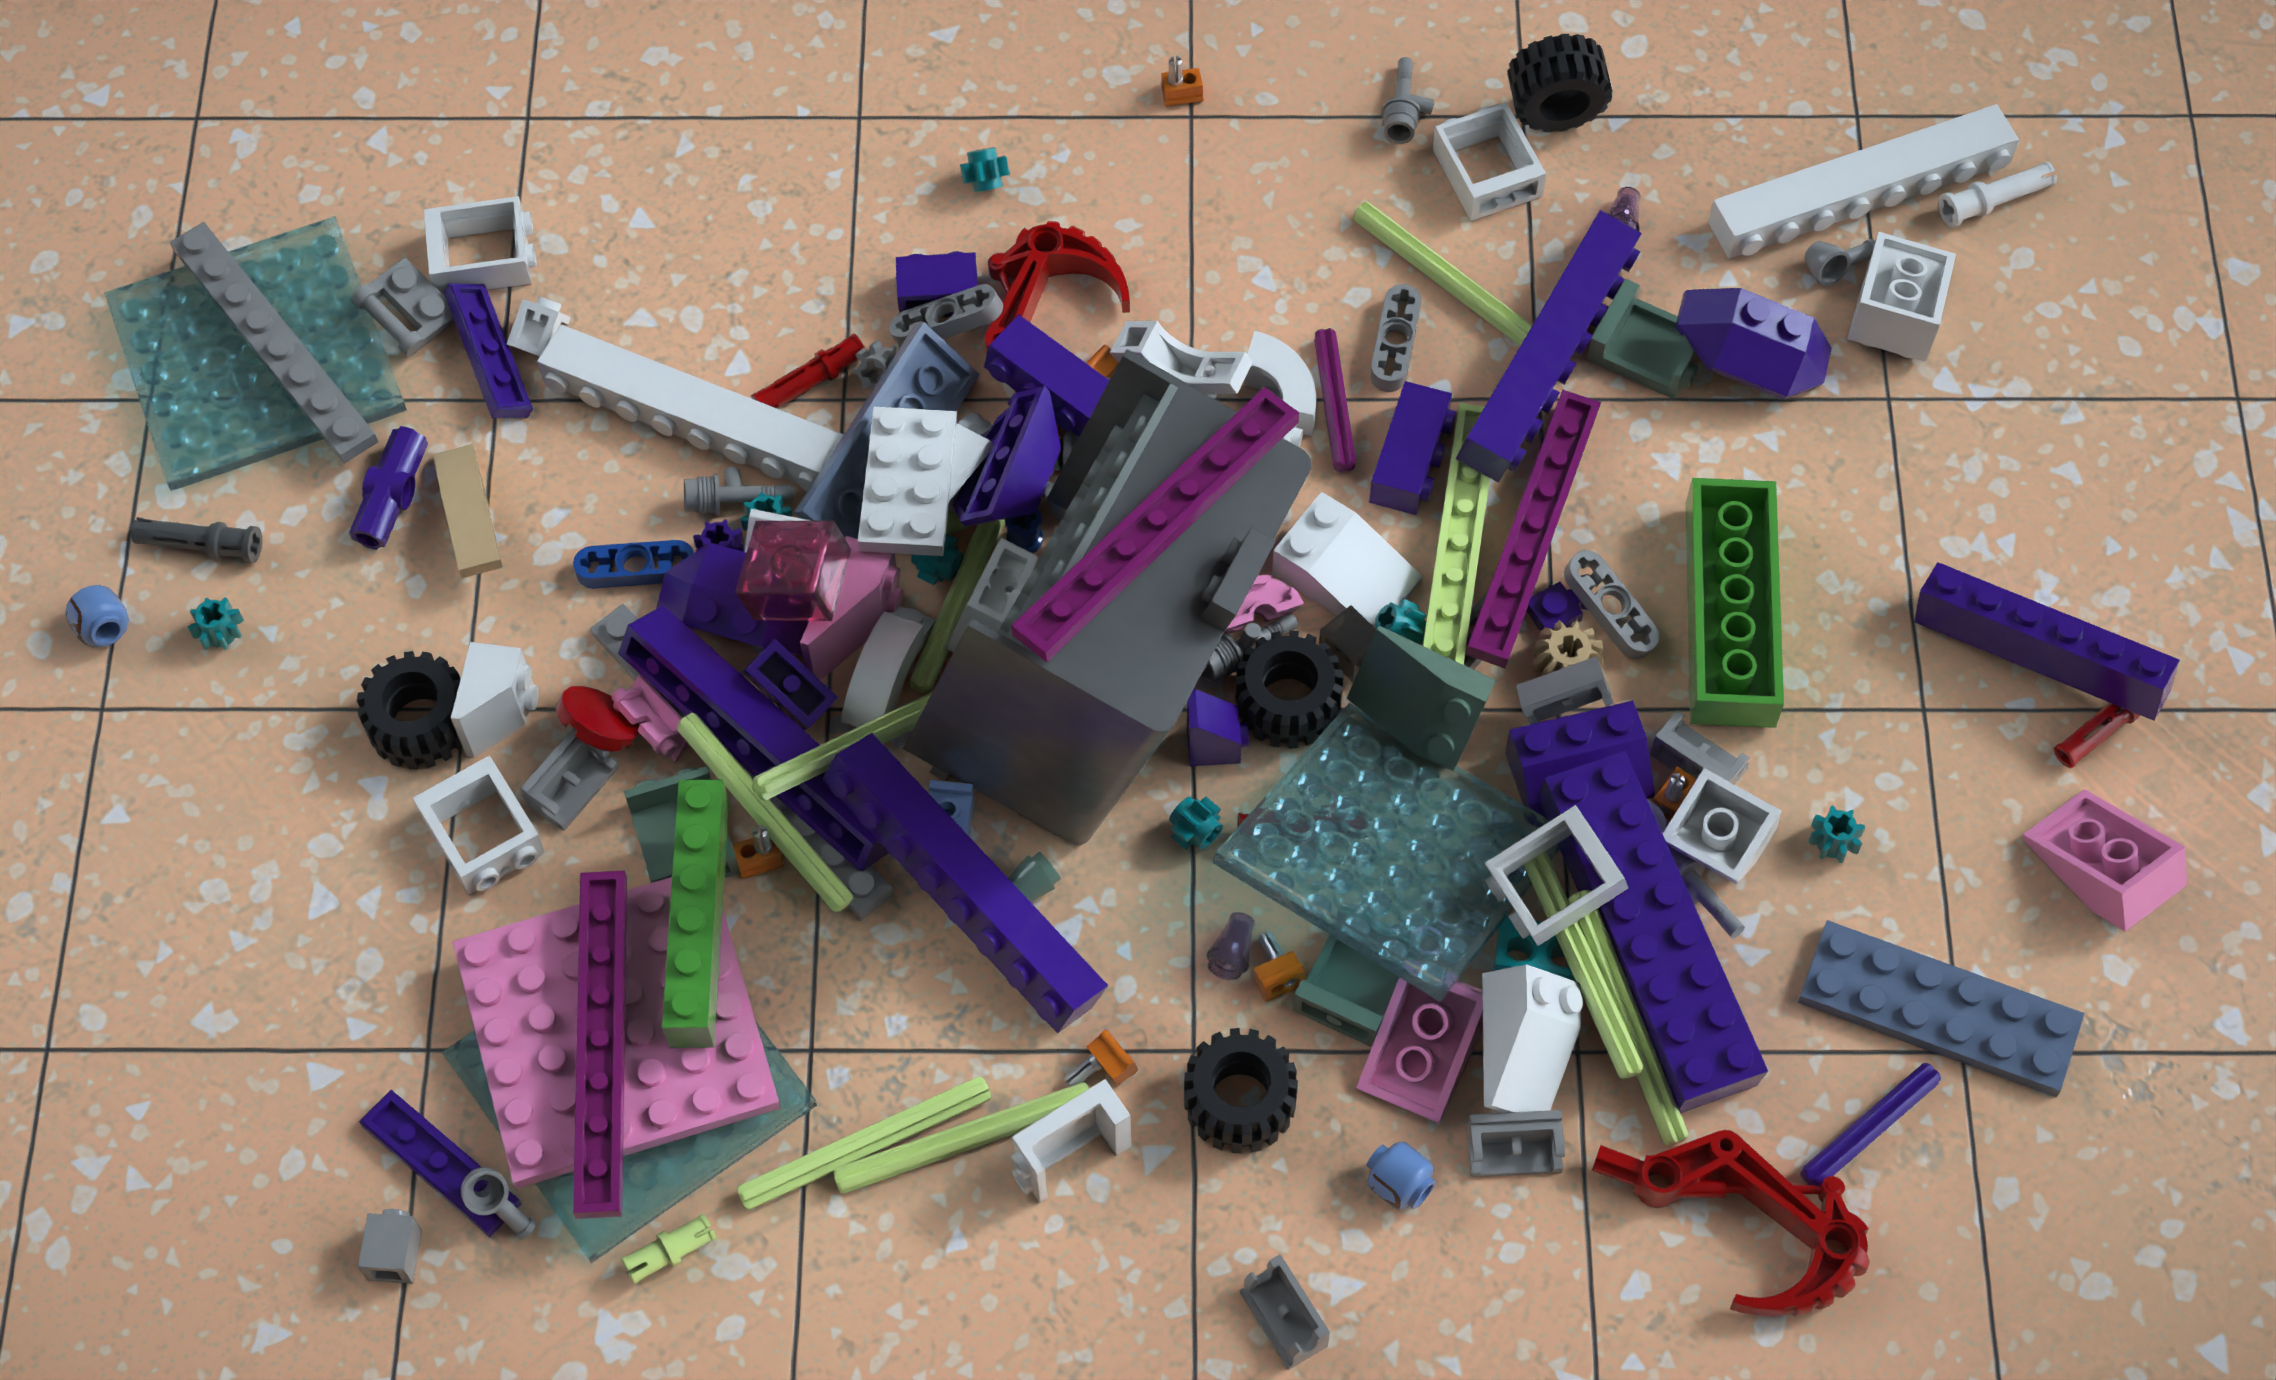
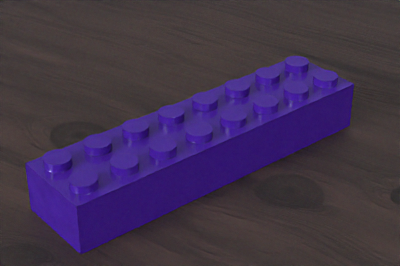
M1626 751L1545 777L1537 798L1547 821L1550 822L1576 805L1624 876L1629 889L1600 906L1599 911L1680 1113L1758 1086L1768 1073L1767 1066ZM1572 834L1557 843L1578 892L1583 890L1592 891L1603 884V881Z

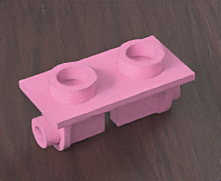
M640 674L630 690L622 687L613 693L611 697L614 701L613 707L617 712H621L631 724H640L637 731L651 744L656 754H663L665 757L670 756L677 762L688 743L677 731V726L682 717Z

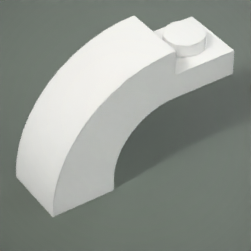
M1126 321L1110 351V354L1120 362L1126 349L1214 399L1217 394H1237L1253 363L1246 352H1208L1189 347L1168 334L1158 321Z
M1254 331L1247 354L1253 363L1244 379V386L1258 390L1265 387L1299 412V423L1283 438L1300 448L1302 436H1313L1316 390L1312 375L1305 362L1292 348L1270 335Z
M900 606L893 613L885 611L881 615L864 645L853 672L843 706L841 722L860 727L897 709L899 696L907 673L914 659L925 646L936 622L935 618L923 615L916 609Z

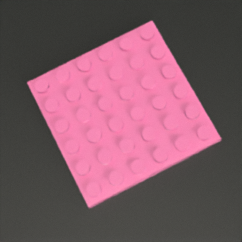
M672 877L627 890L623 1156L781 1109L724 911L722 912L715 1047L669 1048L662 1029ZM580 904L452 941L512 1181L516 1189L574 1171Z

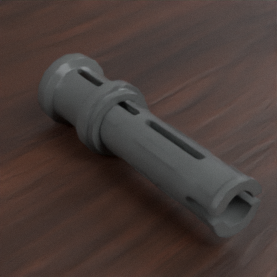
M137 517V520H134L132 524L131 538L135 544L205 551L214 559L232 556L243 558L247 563H255L262 549V533L257 526L240 529L227 527L224 522H215L210 526H198Z

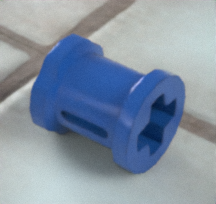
M1036 509L1033 514L1005 519V527L1007 529L1006 540L1032 554L1036 553L1043 543V534L1040 529L1042 517L1039 510Z

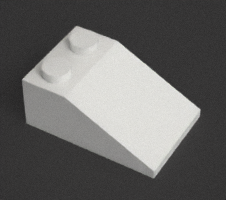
M1878 232L1847 339L1859 342L1867 347H1876L1899 354L1905 358L1926 362L1940 326L1956 254Z
M1322 491L1273 550V576L1290 587H1294L1298 592L1372 638L1376 632L1375 620L1379 611L1390 602L1399 606L1402 598L1407 600L1422 581V575L1356 512Z
M1527 964L1482 973L1484 1107L1504 1113L1551 1110L1581 1029L1583 999L1580 992V983Z

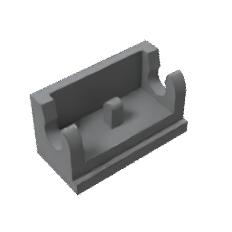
M1597 656L1516 685L1521 708L1525 718H1528L1529 725L1539 723V721L1603 699L1605 707L1614 704L1610 688Z
M1677 710L1655 735L1650 755L1673 771L1676 767H1679L1695 778H1698L1705 768L1735 785L1747 770L1749 765L1747 761L1750 757L1741 753L1736 758L1685 725L1684 720H1682L1685 715Z
M575 728L567 734L521 787L528 807L563 831L567 829L619 768L618 763L608 756L610 751L597 749L583 743L574 735L577 731Z
M1561 1110L1470 1114L1467 1126L1471 1177L1562 1173V1157H1565Z
M1279 1254L1269 1260L1268 1268L1257 1276L1251 1272L1246 1276L1244 1288L1240 1289V1294L1289 1370L1327 1348L1330 1331L1283 1257Z

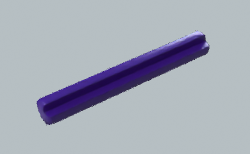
M1922 1063L1809 1161L1800 1173L1802 1179L1808 1185H1821L1826 1177L1834 1176L1933 1090L1941 1080L1939 1072L1931 1064Z

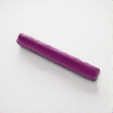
M1331 328L1319 329L1315 332L1314 342L1333 467L1337 472H1350L1355 469L1356 457L1336 332Z

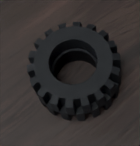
M1560 34L1554 37L1552 35L1544 37L1543 40L1528 44V48L1521 49L1516 54L1517 57L1509 63L1510 69L1507 70L1515 112L1523 125H1529L1530 129H1543V132L1559 130L1560 132L1574 127L1578 128L1583 126L1584 123L1598 117L1597 114L1603 113L1608 108L1607 104L1612 100L1613 91L1603 49L1592 38L1585 39L1584 35L1576 34L1569 36V34Z
M1290 630L1289 636H1282L1281 631L1271 633V640L1267 641L1264 637L1259 638L1255 641V649L1248 647L1243 653V661H1239L1237 667L1235 701L1238 706L1239 717L1242 716V722L1247 721L1248 731L1254 728V737L1262 742L1265 738H1269L1270 746L1278 748L1280 742L1288 743V749L1298 748V742L1304 741L1306 746L1315 743L1316 734L1323 738L1329 733L1330 724L1335 725L1339 710H1341L1344 678L1343 670H1339L1340 661L1337 655L1330 656L1331 647L1325 642L1317 645L1315 636L1307 634L1306 638L1299 637V631ZM1280 679H1295L1306 684L1312 692L1298 700H1283L1273 696L1266 688L1271 683Z
M409 651L404 652V658L396 659L395 655L386 658L388 664L383 667L377 664L371 669L374 676L372 678H364L361 683L364 692H359L357 695V703L360 707L357 709L358 716L372 746L375 747L379 756L384 760L389 758L391 764L398 767L403 762H406L408 769H418L419 763H425L427 768L436 766L435 760L441 757L444 761H447L453 757L451 753L453 748L458 750L462 748L451 720L461 680L459 673L454 666L449 667L447 660L440 656L434 660L429 652L422 651L420 657H415L414 652ZM419 699L436 701L433 709L426 716L418 720L399 721L395 719L400 709L412 701Z
M1240 1028L1230 1029V1036L1223 1037L1221 1031L1215 1033L1211 1037V1045L1203 1041L1197 1046V1056H1190L1187 1063V1072H1185L1184 1107L1185 1110H1188V1121L1191 1127L1198 1126V1136L1204 1141L1212 1137L1213 1147L1222 1150L1225 1144L1231 1145L1232 1153L1239 1154L1242 1152V1146H1250L1252 1153L1261 1150V1142L1264 1140L1269 1146L1278 1140V1132L1280 1131L1284 1134L1289 1128L1290 1117L1294 1118L1296 1110L1297 1070L1294 1062L1289 1063V1052L1284 1046L1277 1050L1276 1039L1270 1035H1267L1262 1040L1259 1038V1031L1249 1029L1248 1035H1240ZM1242 1074L1257 1079L1265 1087L1267 1094L1260 1102L1252 1106L1234 1107L1223 1102L1216 1095L1214 1088L1226 1077Z

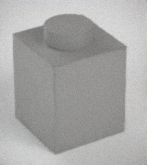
M385 1209L382 1214L367 1213L358 1264L367 1281L413 1284L422 1230L415 1218L410 1216V1213L399 1209Z

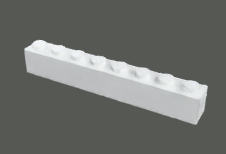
M1995 104L1714 199L1708 224L1728 259L1740 255L1749 256L1758 252L1763 247L1778 242H1790L1798 235L1813 230H1825L1836 222L1848 218H1860L1874 209L1883 206H1895L1904 199L1918 194H1930L1939 187L1953 182L1963 183L1974 175L1989 170L1998 171L2011 163L2019 138L1999 106Z
M560 324L537 361L543 383L554 392H567L581 398L592 407L598 408L602 406L615 411L625 420L631 422L638 420L648 424L663 435H676L688 440L698 449L714 450L724 454L726 458L736 464L746 463L761 469L769 477L775 479L782 477L797 483L807 492L844 436L841 433Z

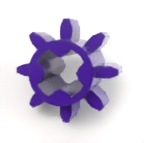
M726 519L722 522L711 524L705 522L702 534L693 536L695 547L697 548L695 552L709 543L745 552L744 545L741 544L744 541L741 528L732 531Z

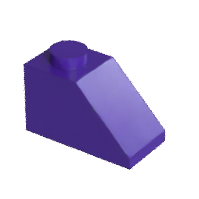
M1193 689L1187 701L1186 719L1190 767L1241 763V747H1249V732L1247 721L1239 722L1238 706Z

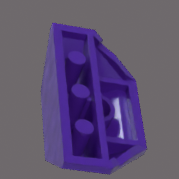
M1742 288L1686 290L1683 293L1675 328L1682 336L1685 335L1692 349L1710 371L1783 400L1809 389L1819 387L1825 382L1832 347L1814 317Z
M1046 386L1014 393L1007 403L1010 407L997 417L985 434L984 438L990 440L993 444L992 450L961 486L953 505L959 521L964 526L1033 514L1040 505L1042 494L1049 477L1054 471V465L1061 450L1051 395Z
M709 543L665 572L656 609L664 605L686 626L763 648L771 640L776 639L790 653L802 655L800 641L816 604L792 565L715 543Z

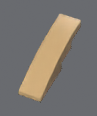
M473 444L433 454L444 510L461 577L466 578L503 568L491 512Z

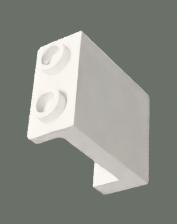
M1106 1079L1012 1136L1014 1154L1010 1158L1016 1168L1012 1171V1174L1024 1194L1027 1195L1032 1192L1039 1203L1047 1199L1045 1170L1100 1135L1103 1136L1116 1156L1131 1147V1116Z

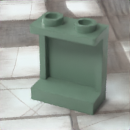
M1625 279L1592 335L1587 361L1675 399L1682 385L1687 388L1691 385L1698 370V365L1695 362L1699 356L1692 349L1685 335L1682 336L1675 328L1678 316L1637 299L1640 285Z
M1340 907L1336 914L1335 925L1306 981L1301 980L1294 994L1293 1011L1372 1047L1405 963H1417L1421 943L1415 940L1414 936L1408 931L1399 927L1388 928L1375 922L1371 915L1362 910H1349Z

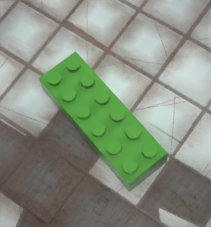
M1692 478L1686 500L1690 724L1776 728L1784 706L1776 481Z

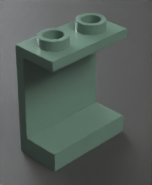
M708 766L699 769L694 767L686 768L676 773L675 776L659 781L646 780L638 783L634 788L624 791L651 883L672 877L679 780H712ZM728 832L725 878L740 874Z

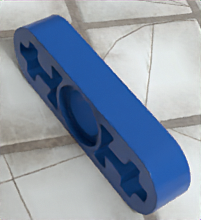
M682 540L588 546L581 549L575 555L573 567L580 584L592 589L662 584L665 572L673 568L671 563L674 560V556H681L682 560L680 562L694 554V551L687 542ZM638 556L647 561L645 567L640 571L630 572L624 569L625 562L631 557ZM655 556L659 558V569H655L653 560ZM615 559L617 572H612L611 567H613L611 560ZM591 562H598L599 566H597L596 572L589 573L588 569L591 566Z

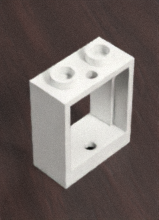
M1507 102L1494 107H1484L1476 113L1458 119H1448L1441 125L1435 126L1432 150L1471 221L1543 197L1546 172ZM1499 136L1516 170L1473 184L1455 151Z
M519 196L424 209L429 276L432 284L443 295L448 283L485 284L487 290L532 284L530 268L537 267L534 244H528L527 235H534L533 222L530 211L523 212ZM514 229L515 258L450 267L448 238Z
M1000 538L945 648L954 653L972 618L998 632L1039 557Z
M490 755L413 797L422 819L468 895L493 887L501 877L515 869H524L531 866L540 855L546 853L537 831ZM497 792L522 833L465 864L441 822Z
M1576 805L1485 862L1491 873V876L1486 878L1485 882L1498 902L1507 898L1515 910L1508 917L1522 939L1531 935L1537 946L1629 889L1624 876ZM1572 834L1603 881V884L1538 925L1506 876Z

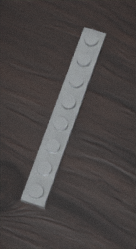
M205 222L200 223L170 241L176 255L343 464L378 443L374 431Z

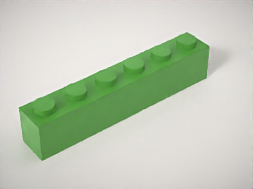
M679 780L662 1020V1029L669 1048L715 1047L729 801L723 780Z

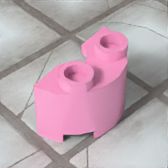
M1270 575L1257 576L1237 615L1224 633L1230 634L1243 630L1244 625L1254 620L1253 614L1260 615L1267 622L1289 613L1292 614L1304 602L1294 587L1289 588L1282 581L1271 578L1272 576Z

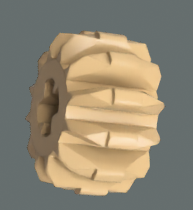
M1559 619L1555 623L1554 630L1544 627L1540 632L1539 640H1536L1533 644L1532 654L1535 658L1533 659L1532 666L1534 672H1542L1543 676L1597 656L1601 668H1603L1604 659L1601 654L1604 646L1602 641L1593 640L1595 634L1593 627L1581 631L1576 620L1571 624V628H1566Z

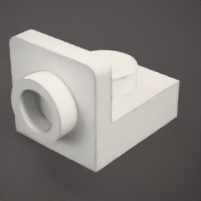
M538 297L537 303L523 299L507 345L541 356L561 322L568 325L571 317L559 312L562 306L559 303L543 297Z

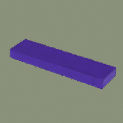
M448 283L444 295L491 418H528L533 411V407L509 345H507V340L485 284Z
M392 1089L359 1121L363 1129L489 1238L505 1223L495 1213L478 1215L466 1207L461 1197L462 1182L468 1173L474 1169L481 1168V1166ZM477 1181L473 1190L475 1192L483 1191L487 1187L488 1181ZM509 1191L507 1199L518 1209L522 1203L519 1198Z

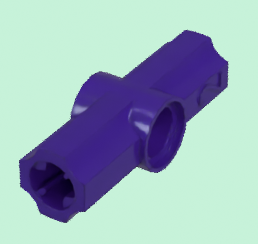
M404 426L393 429L378 465L371 466L365 474L362 486L363 500L349 531L351 539L357 541L363 547L374 550L385 547L400 510H407L413 500L416 484L415 474L428 446L426 437L417 433L414 429Z

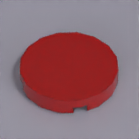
M571 686L563 691L557 702L555 711L560 723L565 727L570 724L577 730L574 735L580 741L597 749L610 752L621 751L623 746H626V748L631 747L639 734L637 731L640 726L639 723L631 724L621 712H617L614 709L612 696L598 689L586 686Z

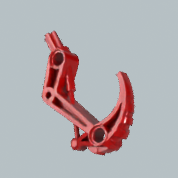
M1047 221L1046 224L1032 227L1029 230L1024 227L1019 233L1015 245L1005 253H995L988 259L989 275L992 279L1001 282L1006 297L1003 301L1002 313L995 321L991 322L985 333L986 355L989 345L1018 315L1031 322L1049 277L1066 274H1084L1098 278L1115 291L1121 303L1122 313L1130 312L1127 281L1115 257L1106 247H1102V243L1094 236L1086 237L1085 231L1075 226H1070L1066 229L1061 228L1060 223L1057 221ZM1008 277H1016L1012 286L1009 283Z
M1720 1130L1661 1153L1646 1155L1644 1161L1600 1145L1592 1171L1634 1186L1633 1194L1638 1195L1640 1200L1649 1207H1666L1681 1198H1725L1726 1194H1740L1812 1249L1806 1274L1793 1287L1780 1294L1761 1298L1736 1294L1731 1303L1730 1310L1762 1317H1782L1789 1314L1798 1316L1811 1313L1813 1307L1823 1309L1834 1303V1297L1843 1298L1855 1288L1856 1283L1853 1276L1865 1274L1869 1267L1870 1260L1867 1255L1868 1241L1866 1237L1869 1229L1858 1216L1848 1211L1841 1197L1845 1191V1185L1838 1177H1826L1821 1185H1793L1738 1134L1731 1130ZM1655 1174L1662 1175L1669 1181L1670 1186L1658 1188L1652 1185L1648 1177ZM1803 1194H1818L1819 1200L1822 1202L1821 1210ZM1833 1239L1841 1242L1845 1247L1846 1253L1836 1254L1830 1251L1826 1246L1825 1240Z

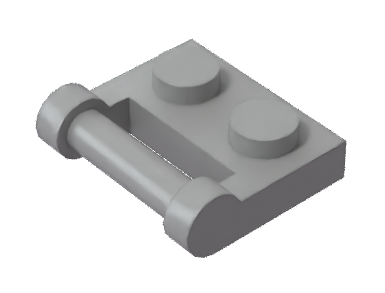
M406 257L402 258L371 283L359 287L350 299L358 309H365L399 342L398 348L408 357L455 323L446 297ZM383 295L417 331L410 332L378 298Z

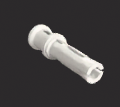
M2043 162L2038 166L1987 185L1983 182H1974L1968 186L1967 190L1956 194L1944 193L1940 195L1938 200L1940 215L1945 224L1951 228L1961 225L1964 219L1972 216H1987L1993 211L1994 206L2043 188L2054 186L2057 182V175L2042 178L2041 176L2053 172L2055 169L2051 163Z

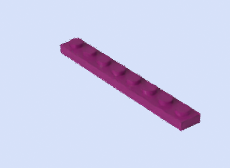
M1263 387L1011 625L1012 636L1044 661L1048 662L1299 423V412Z
M1562 389L1465 655L1506 669L1601 402Z
M625 870L580 873L573 1214L576 1219L622 1217L627 875Z

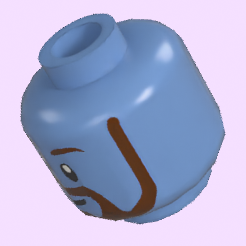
M92 585L80 589L70 598L66 605L65 615L68 624L77 638L87 646L105 647L118 641L128 628L129 617L127 610L118 596L108 587Z
M1406 1142L1395 1143L1389 1148L1381 1145L1371 1155L1366 1164L1371 1169L1367 1180L1369 1188L1395 1210H1403L1408 1207L1413 1210L1418 1208L1429 1196L1436 1184V1181L1432 1178L1434 1169L1431 1162Z

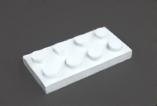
M890 407L873 408L858 534V551L943 556L957 427V411Z

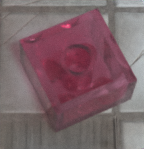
M755 521L735 593L753 620L832 621L850 557L851 547L834 521Z

